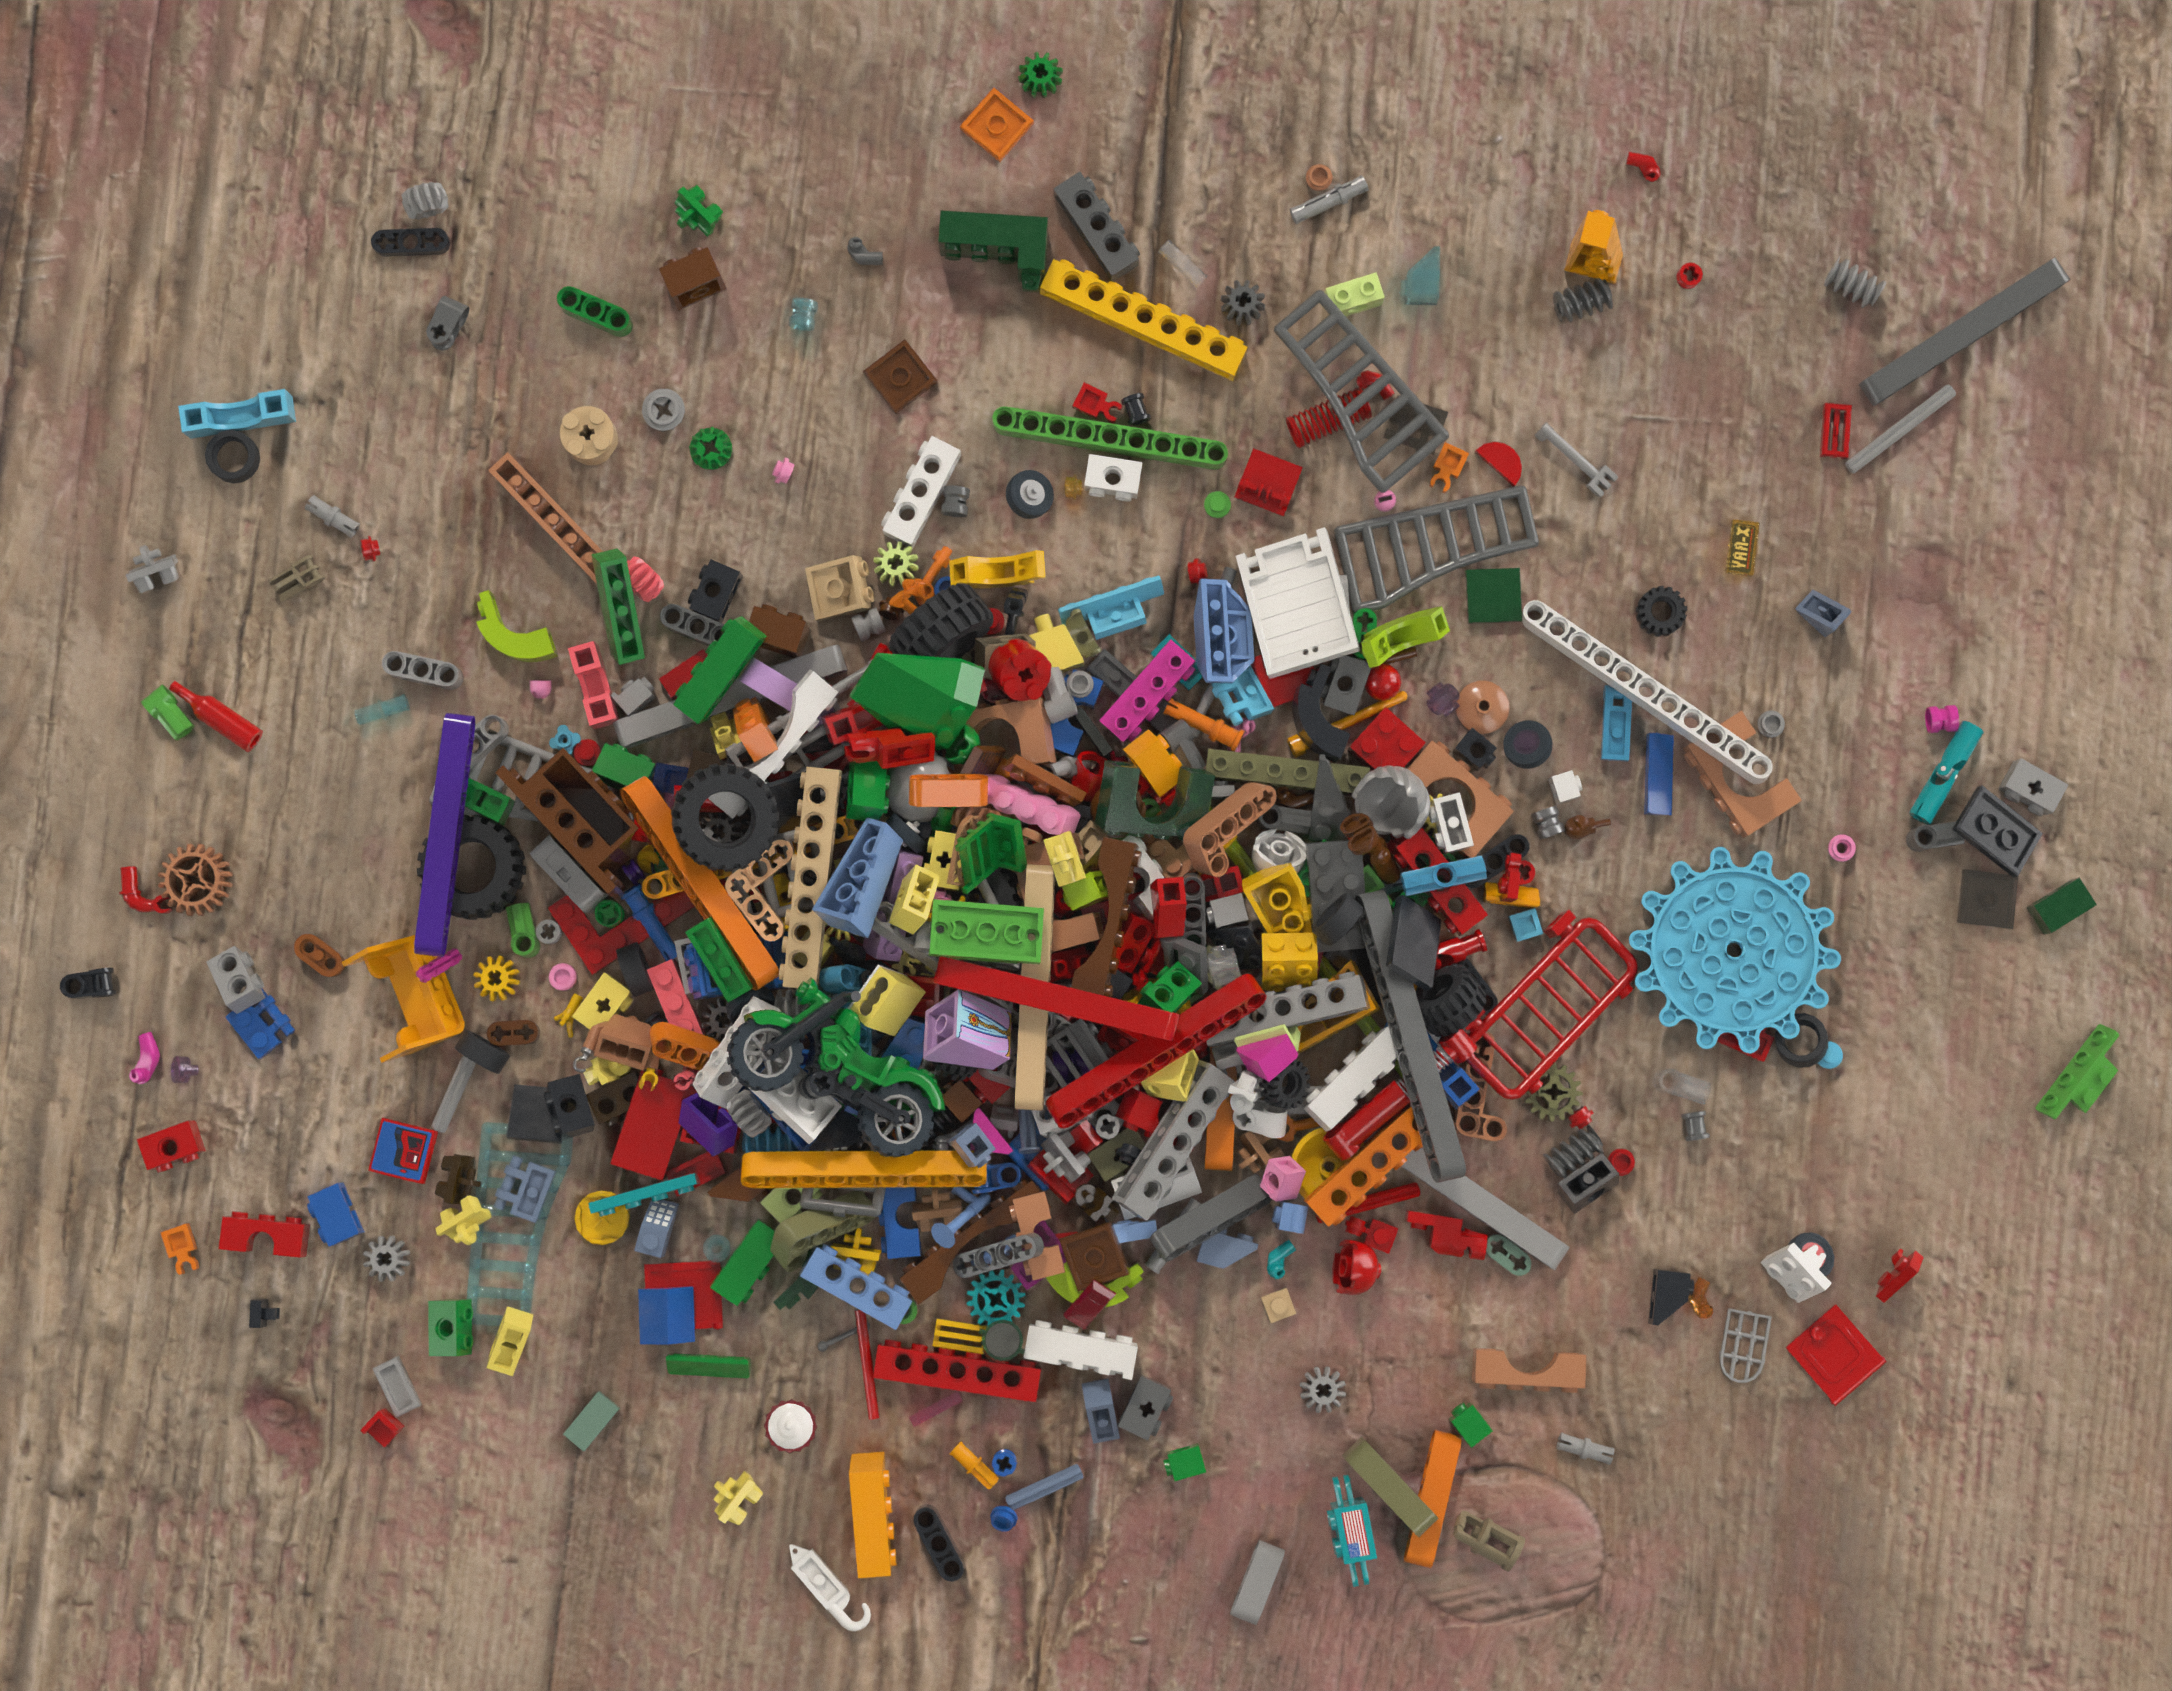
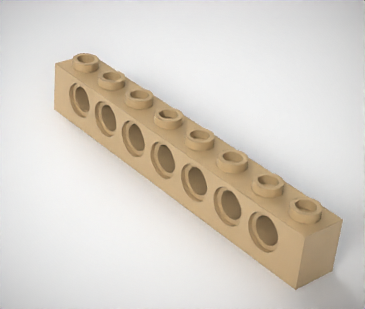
M806 767V772L801 773L800 788L804 789L803 800L799 799L797 805V816H801L800 827H795L794 843H798L797 854H793L791 860V870L795 871L794 882L790 881L788 887V898H792L791 909H787L785 915V925L789 926L788 937L784 936L782 942V953H786L785 964H781L779 969V980H783V987L798 988L802 981L807 982L812 977L819 988L826 922L813 910L810 913H804L800 909V902L803 898L808 897L815 905L831 878L842 778L841 770ZM817 788H822L826 793L825 800L820 804H816L812 800V793ZM815 815L820 816L823 821V825L818 831H813L809 827V820ZM810 843H816L820 848L819 855L814 859L809 858L806 854V847ZM808 870L814 871L817 876V880L812 886L806 885L803 881V875ZM801 925L808 926L811 931V935L806 941L799 939L797 936V929ZM798 952L804 953L808 958V963L804 968H799L794 963V957Z

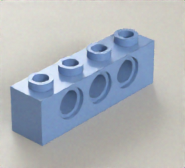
M823 1244L822 1248L819 1246L814 1247L799 1273L802 1278L895 1330L898 1328L912 1303L911 1298L908 1297L909 1291L896 1284L893 1288L884 1283L885 1278L874 1271H871L870 1274L860 1270L862 1265L847 1257L846 1261L836 1256L838 1251L826 1244ZM832 1264H836L841 1268L840 1275L834 1279L827 1277L825 1274L826 1268ZM854 1278H861L865 1282L864 1288L859 1292H854L849 1288L850 1282ZM884 1291L888 1294V1301L884 1305H876L873 1302L874 1295L877 1292Z

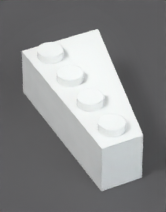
M1388 1026L1377 1033L1372 1030L1361 1041L1364 1046L1358 1052L1355 1050L1351 1051L1343 1059L1346 1065L1339 1072L1334 1069L1324 1079L1327 1084L1320 1091L1317 1088L1314 1089L1305 1099L1308 1104L1303 1109L1326 1132L1331 1130L1358 1103L1357 1100L1359 1098H1363L1375 1087V1081L1378 1078L1381 1079L1395 1067L1394 1062L1398 1058Z
M1036 1320L1035 1324L1029 1325L1023 1358L1055 1365L1067 1364L1068 1367L1080 1370L1094 1369L1095 1372L1105 1375L1122 1374V1378L1132 1380L1138 1349L1137 1343L1132 1342V1337L1117 1335L1116 1339L1105 1337V1332L1090 1330L1089 1334L1078 1333V1327L1063 1325L1062 1329L1051 1328V1322Z

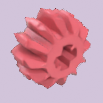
M634 556L631 560L627 561L632 591L641 600L650 602L664 588L663 580L642 559Z

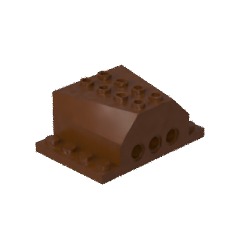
M564 748L528 780L513 767L508 770L502 765L495 772L499 778L613 899L621 904L624 901L621 899L625 894L623 891L627 887L614 873L630 859L632 836L638 830V827L627 816L630 813L628 808L592 770L587 773Z

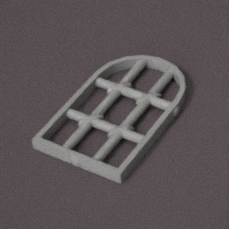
M1728 1308L1719 1359L1723 1374L1730 1380L1738 1383H1747L1754 1380L1761 1373L1765 1363L1772 1316ZM1731 1312L1740 1313L1737 1329L1735 1328V1331L1728 1330ZM1744 1314L1754 1316L1753 1328L1750 1334L1741 1332ZM1759 1317L1767 1318L1765 1336L1756 1335ZM1727 1334L1736 1335L1734 1350L1731 1354L1724 1353ZM1742 1337L1751 1338L1746 1357L1737 1355L1739 1341ZM1757 1340L1764 1341L1761 1360L1752 1358L1754 1342H1757ZM1723 1357L1732 1358L1729 1374L1724 1368ZM1738 1360L1747 1361L1744 1380L1733 1378L1735 1364ZM1753 1363L1760 1364L1757 1372L1749 1378L1750 1366Z

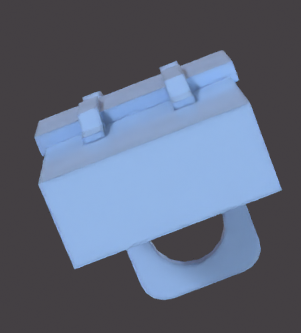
M1155 1219L1140 1222L1123 1220L1112 1223L1119 1243L1148 1239L1157 1231Z

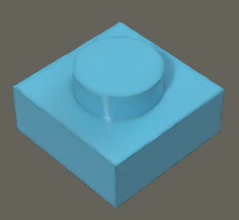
M1535 908L1508 916L1516 942L1543 934Z

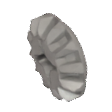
M657 389L651 392L645 398L642 405L644 420L652 429L662 432L674 430L678 424L682 423L685 414L682 398L670 389ZM655 404L662 407L669 404L668 410L673 416L664 414L659 418L660 412Z

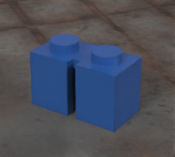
M344 1182L336 1183L307 1196L310 1202L307 1203L309 1213L312 1218H317L320 1225L318 1234L322 1242L328 1244V1247L338 1245L365 1232L356 1210L350 1211L349 1207L353 1203Z

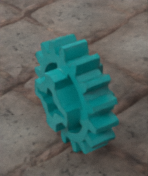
M1003 1269L999 1275H995L994 1270L989 1272V1277H986L983 1273L979 1274L981 1281L973 1280L971 1282L975 1290L967 1291V1294L973 1297V1300L967 1302V1306H974L975 1308L970 1315L978 1314L980 1316L979 1324L984 1320L988 1321V1328H991L993 1323L1000 1324L1003 1321H1007L1008 1324L1012 1325L1011 1317L1013 1315L1015 1317L1021 1316L1017 1308L1025 1307V1303L1019 1301V1298L1026 1295L1025 1292H1018V1288L1022 1283L1017 1282L1014 1284L1012 1282L1014 1274H1011L1008 1278L1004 1277L1005 1272ZM990 1281H1002L999 1287L990 1288L985 1285ZM1010 1287L1014 1293V1305L1007 1298V1291ZM997 1292H1000L1003 1304L996 1303L995 1306L991 1305L992 1299L988 1293L995 1295ZM978 1293L985 1299L983 1310H981L978 1304ZM1003 1310L1007 1313L1001 1317L990 1316L993 1311Z

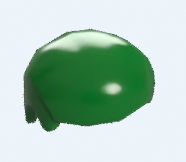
M966 723L951 746L945 749V758L951 764H965L974 746H980L979 735L973 727Z

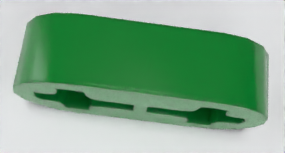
M1362 608L1354 614L1352 622L1358 644H1360L1361 636L1364 637L1366 633L1377 628V616L1368 608ZM1363 614H1366L1367 618L1372 620V623H1368L1366 632H1362V623L1357 622V619H1361ZM1360 651L1352 653V656L1355 658L1365 659L1363 654H1360Z

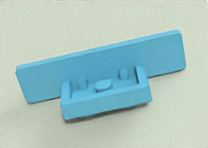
M1160 576L1145 578L1140 582L1121 586L1104 594H1097L1076 603H1069L1058 609L1061 623L1066 626V620L1070 617L1071 611L1079 608L1084 620H1089L1096 640L1147 624L1140 602L1163 595L1162 580Z

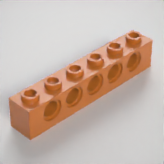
M1410 1103L1303 1200L1326 1226L1329 1227L1331 1224L1336 1226L1342 1222L1347 1216L1344 1212L1352 1205L1354 1207L1359 1206L1367 1198L1365 1193L1370 1188L1376 1189L1381 1186L1387 1179L1385 1175L1392 1168L1397 1170L1407 1161L1405 1156L1412 1150L1416 1152L1423 1147L1419 1131L1415 1130L1412 1126L1414 1114ZM1402 1134L1405 1139L1404 1145L1399 1149H1395L1392 1146V1139L1395 1135ZM1381 1152L1384 1155L1385 1161L1382 1166L1374 1167L1372 1165V1157L1374 1154ZM1357 1171H1362L1365 1177L1364 1182L1359 1186H1354L1351 1181L1352 1175ZM1336 1190L1344 1192V1200L1340 1204H1333L1331 1201V1195Z

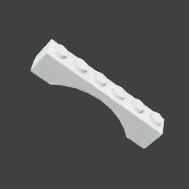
M809 670L792 690L790 716L782 735L777 741L778 750L745 768L758 775L767 784L765 780L771 772L776 774L785 762L782 759L788 752H795L801 745L802 740L800 738L806 730L811 732L820 721L817 717L822 711L830 710L836 703L837 698L835 696L838 691L814 671ZM718 792L708 798L732 819L736 814L741 816L749 807L741 796L733 792Z

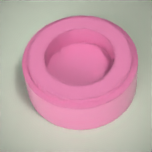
M557 964L549 973L550 984L557 990H569L577 982V972L571 965Z

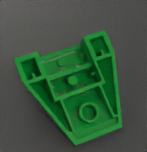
M877 653L850 693V697L888 729L900 728L905 736L932 732L935 737V751L948 749L976 709L985 670L984 667L959 658Z

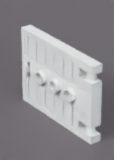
M1325 527L1316 530L1317 536L1308 538L1305 533L1255 549L1256 555L1247 558L1245 553L1236 555L1267 676L1270 679L1360 651L1328 531ZM1320 546L1322 551L1313 554L1312 549ZM1259 566L1260 571L1251 573L1250 568Z

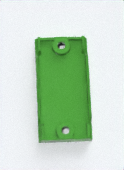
M933 899L929 956L1013 964H1040L1044 908ZM941 926L944 928V932L938 933L936 928ZM1028 934H1033L1035 940H1029Z

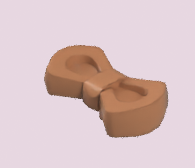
M1021 827L1024 846H1026L1028 840L1037 843L1042 841V834L1035 830Z

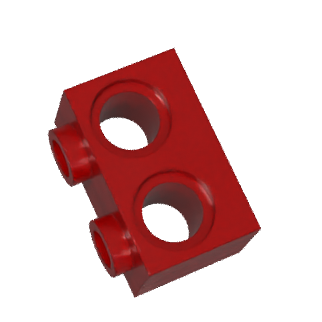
M1130 910L1128 920H1123L1121 931L1125 933L1123 945L1121 948L1117 947L1115 958L1119 959L1118 968L1132 973L1155 932V926L1153 922L1143 915Z

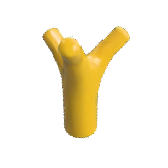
M575 993L566 1009L559 1015L554 1016L555 1021L561 1020L559 1022L561 1026H564L566 1023L569 1038L573 1037L574 1018L572 1016L583 1000V997Z

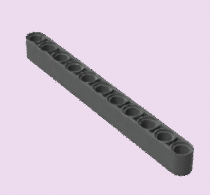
M1383 890L1357 894L1354 900L1363 907L1358 923L1431 1176L1436 1183L1464 1177L1466 1174L1464 1157L1414 985L1409 980L1386 967L1393 920L1388 896Z

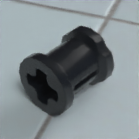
M1143 393L1132 394L1121 400V404L1126 407L1130 419L1128 421L1130 427L1141 425L1151 420V415L1147 414L1144 406Z

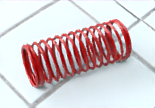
M1355 387L1353 392L1350 390L1347 394L1343 392L1342 396L1338 395V398L1342 400L1345 407L1347 403L1345 402L1344 395L1350 403L1352 401L1350 393L1355 399L1363 390L1360 387ZM1328 400L1325 403L1321 402L1320 406L1316 404L1314 408L1310 407L1309 411L1305 409L1303 413L1299 411L1298 415L1293 414V416L1286 417L1290 435L1299 449L1305 446V442L1296 424L1295 417L1299 421L1306 442L1310 445V438L1301 421L1300 414L1305 420L1313 442H1316V437L1306 417V412L1310 416L1318 439L1321 440L1322 438L1312 416L1311 409L1316 415L1318 425L1324 437H1327V432L1318 415L1317 407L1321 412L1324 424L1330 435L1333 434L1330 423L1336 433L1338 432L1336 422L1343 431V427L1334 410L1333 417L1328 408ZM1369 402L1353 414L1357 423H1360L1359 415L1363 421L1372 418ZM1322 404L1326 408L1330 423L1323 411ZM1351 415L1349 418L1354 426L1355 422Z

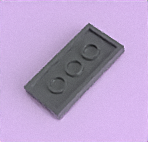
M1349 840L1306 843L1312 933L1316 921L1338 897L1343 894H1349L1354 899L1355 895L1365 893L1363 856L1354 855L1349 850ZM1358 920L1339 941L1331 946H1327L1317 937V952L1366 948Z

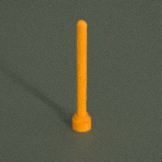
M1400 691L1390 700L1378 701L1355 712V715H1348L1331 723V725L1344 730L1380 713L1385 707L1389 709L1404 702L1408 695L1405 691ZM1297 734L1287 738L1288 746L1295 758L1305 754V750L1309 749Z

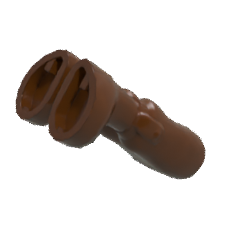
M1354 813L1346 817L1341 823L1340 830L1347 838H1350L1348 842L1349 850L1358 856L1368 854L1374 872L1382 882L1386 884L1397 882L1400 878V869L1396 864L1395 858L1387 848L1385 840L1378 835L1370 817L1363 813Z

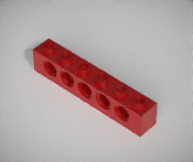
M885 1339L884 1344H878L873 1378L1036 1402L1041 1367H1036V1362L1021 1359L1020 1364L1009 1363V1358L1003 1360L994 1358L993 1360L983 1359L981 1353L966 1351V1356L956 1355L954 1349L939 1347V1352L929 1351L928 1345L912 1343V1347L909 1348L901 1346V1341ZM901 1354L908 1355L911 1359V1366L907 1369L899 1368L896 1363L897 1357ZM932 1358L937 1361L939 1367L935 1373L925 1371L923 1363L926 1359ZM959 1362L965 1366L966 1372L962 1377H955L951 1374L950 1367L953 1363ZM989 1367L993 1372V1377L989 1381L980 1380L977 1376L979 1368ZM1016 1371L1020 1376V1381L1016 1385L1007 1384L1004 1380L1006 1372Z

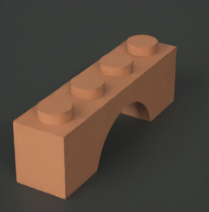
M1473 1348L1472 1381L1479 1383V1388L1495 1389L1496 1384H1505L1508 1390H1523V1385L1534 1386V1391L1549 1392L1550 1387H1561V1392L1578 1393V1388H1585L1586 1355L1583 1353L1555 1352L1551 1361L1541 1370L1521 1372L1509 1363L1503 1350Z

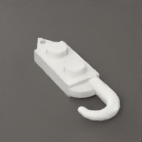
M790 1544L793 1563L791 1569L825 1609L833 1615L842 1627L849 1631H859L865 1628L870 1622L871 1617L868 1605L866 1603L862 1604L864 1610L863 1618L858 1622L852 1621L843 1611L850 1599V1593L845 1585L813 1548L808 1550ZM793 1549H797L798 1552L794 1553Z

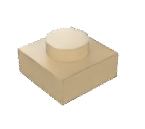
M1287 1288L1261 1297L1270 1323L1296 1314Z

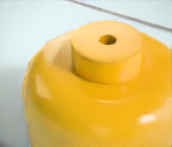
M652 844L645 846L637 855L638 866L649 874L652 873L651 862L659 864V858L657 853L654 852L655 847Z

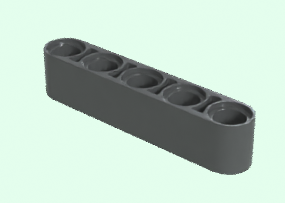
M1254 1174L1159 1228L1151 1235L1150 1241L1165 1262L1171 1261L1260 1210L1273 1199L1260 1187L1262 1178L1259 1174Z

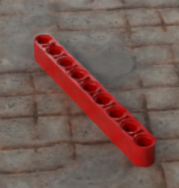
M939 957L933 980L935 984L1168 1041H1173L1179 1018L1177 1013L947 957Z
M1244 974L1179 1014L1173 1041L1148 1035L1144 1036L1052 1094L1045 1103L1047 1110L1059 1128L1064 1129L1074 1125L1258 1009L1266 1001L1267 996L1251 974Z

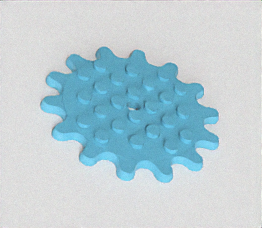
M1714 848L1710 853V867L1701 873L1692 870L1686 862H1675L1670 869V874L1675 881L1674 891L1668 895L1648 891L1642 896L1641 903L1643 907L1651 912L1654 917L1653 926L1648 930H1636L1629 936L1630 946L1635 950L1646 952L1651 959L1650 967L1639 973L1635 978L1637 989L1643 992L1651 990L1661 991L1666 997V1005L1659 1013L1661 1024L1665 1027H1673L1683 1019L1692 1020L1698 1030L1696 1042L1703 1049L1712 1048L1721 1034L1729 1032L1736 1036L1739 1047L1743 1052L1754 1053L1760 1046V1032L1768 1027L1775 1028L1786 1039H1793L1800 1031L1799 1024L1794 1016L1796 1008L1805 1004L1816 1009H1822L1829 1001L1827 992L1817 985L1816 975L1820 970L1838 967L1841 962V955L1834 949L1823 947L1818 938L1820 931L1829 927L1834 922V913L1826 907L1818 909L1807 908L1803 902V895L1810 886L1809 877L1804 873L1798 872L1787 880L1776 879L1771 871L1773 864L1772 856L1766 851L1757 852L1748 866L1737 867L1733 864L1730 853L1726 848ZM1728 944H1738L1741 947V955L1739 957L1728 955Z

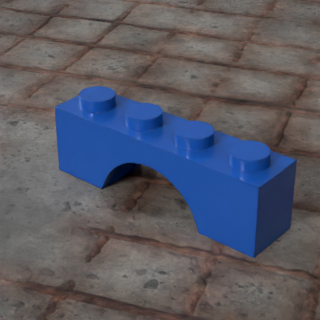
M1427 1031L1432 1051L1436 1052V1048L1439 1046ZM1454 1062L1449 1064V1066L1445 1065V1069H1441V1073L1439 1072L1446 1099L1455 1110L1479 1091V1087Z

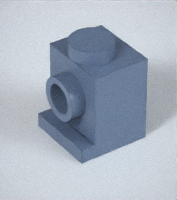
M977 1123L968 1124L948 1141L949 1145L954 1147L968 1167L976 1165L978 1168L982 1167L990 1161V1154L996 1150ZM969 1143H972L975 1147L973 1153L967 1147Z

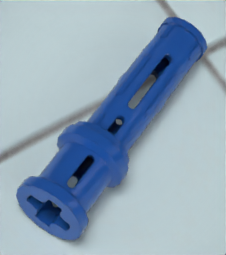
M640 883L634 885L624 892L625 894L621 899H625L633 911V918L640 920L665 961L676 958L675 944L654 912L655 905L653 902L649 903L641 890L642 885Z

